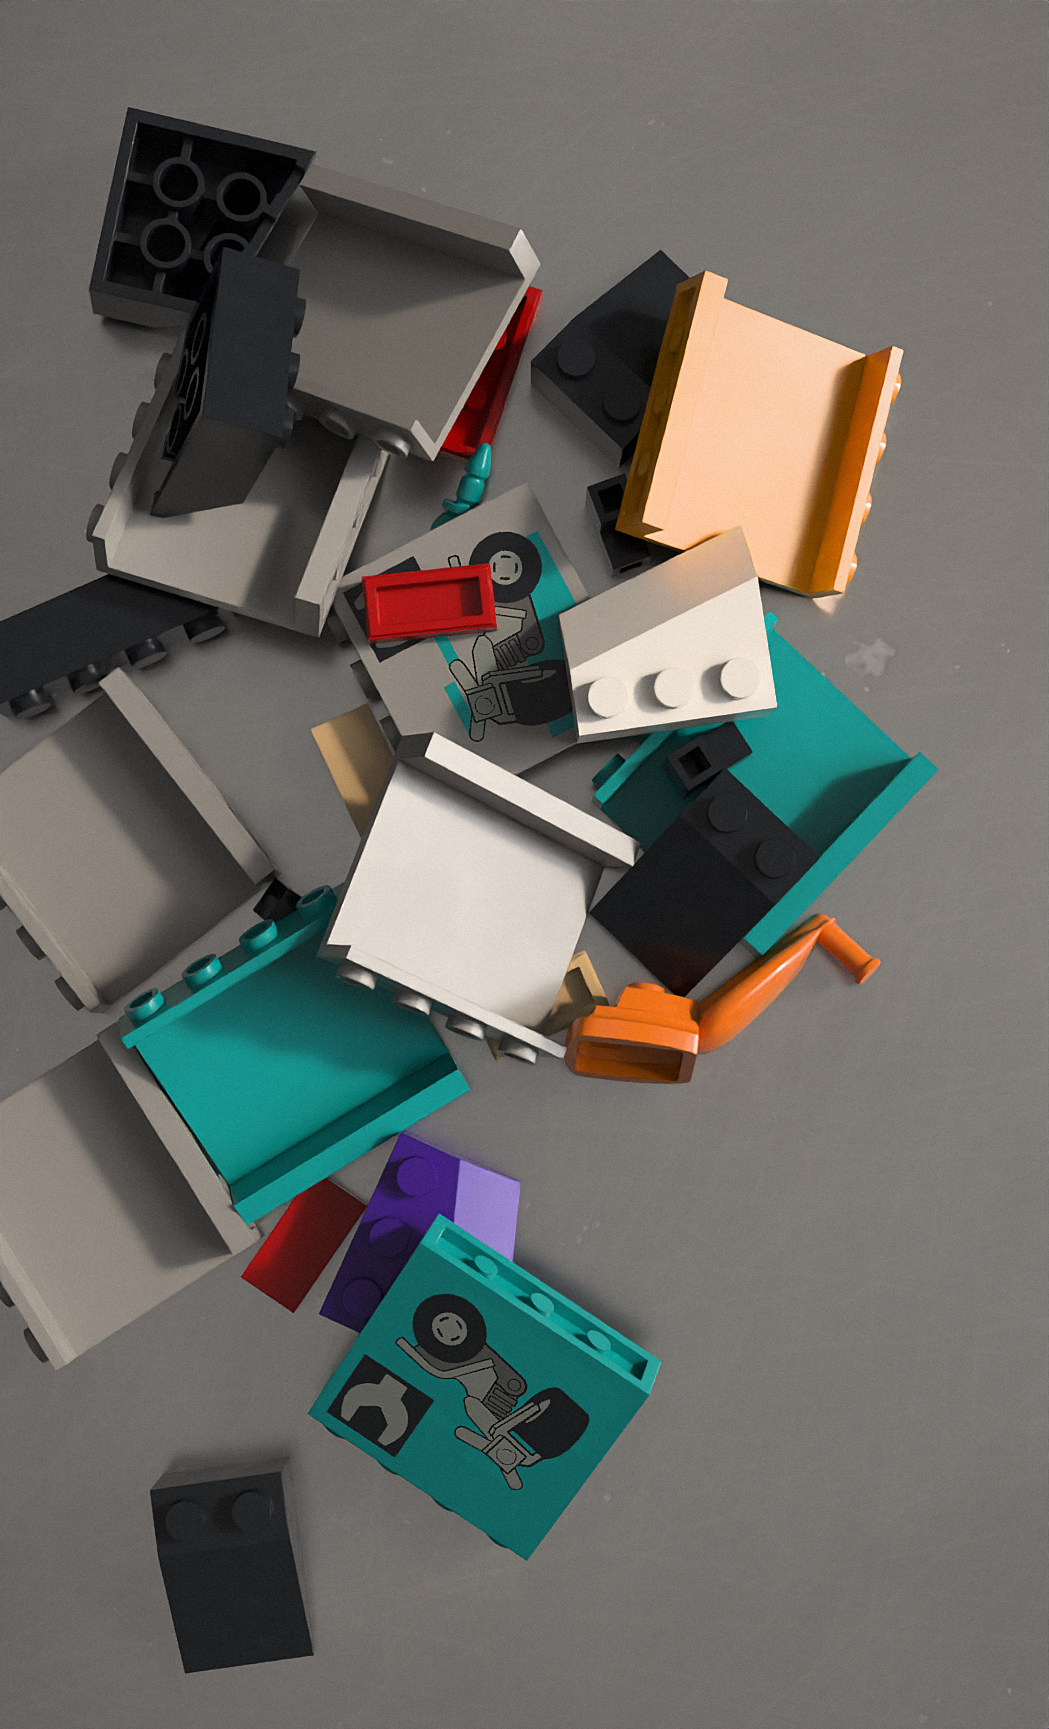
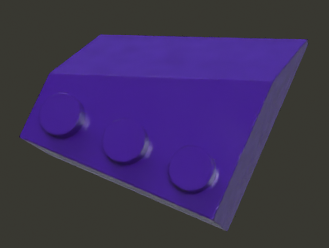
M406 1129L403 1130L392 1150L319 1315L361 1333L438 1214H441L513 1262L521 1182Z

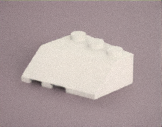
M741 524L558 616L577 744L769 716L777 708L758 576Z

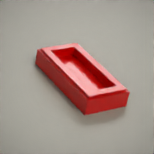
M490 563L362 577L369 644L497 631Z
M326 1177L295 1196L241 1275V1278L294 1313L366 1209L367 1203L331 1178Z

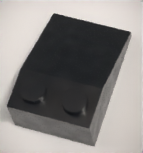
M659 250L575 316L531 360V384L618 468L635 452L676 286L690 278L662 250Z
M725 768L591 909L589 914L673 995L685 997L787 894L820 857Z
M290 1457L163 1474L150 1489L158 1559L185 1674L313 1656L315 1648Z

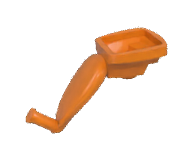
M818 913L810 917L766 951L763 956L758 957L699 1004L693 999L665 993L664 988L656 984L637 982L627 985L621 991L614 1007L596 1005L588 1017L577 1018L570 1025L565 1038V1046L567 1048L564 1055L565 1063L573 1074L583 1077L638 1083H688L691 1081L697 1053L706 1054L719 1049L759 1016L797 976L812 953L816 942L822 945L856 977L854 981L858 985L864 983L877 970L881 961L878 958L873 959L835 924V918Z

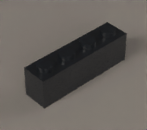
M107 574L0 621V714L5 717L13 714L17 720L34 716L51 706L49 698L69 689H72L74 694H81L100 687L99 682L108 676V672L129 663L134 669L155 663L167 655L165 647L186 638L189 639L190 643H197L212 638L225 629L224 621L236 616L234 612Z

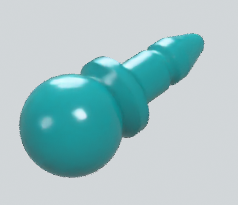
M488 443L479 445L467 461L464 469L466 474L461 477L455 494L456 501L450 499L443 500L442 507L445 513L434 520L430 531L474 509L479 504L485 488L484 480L489 477L491 471V446Z

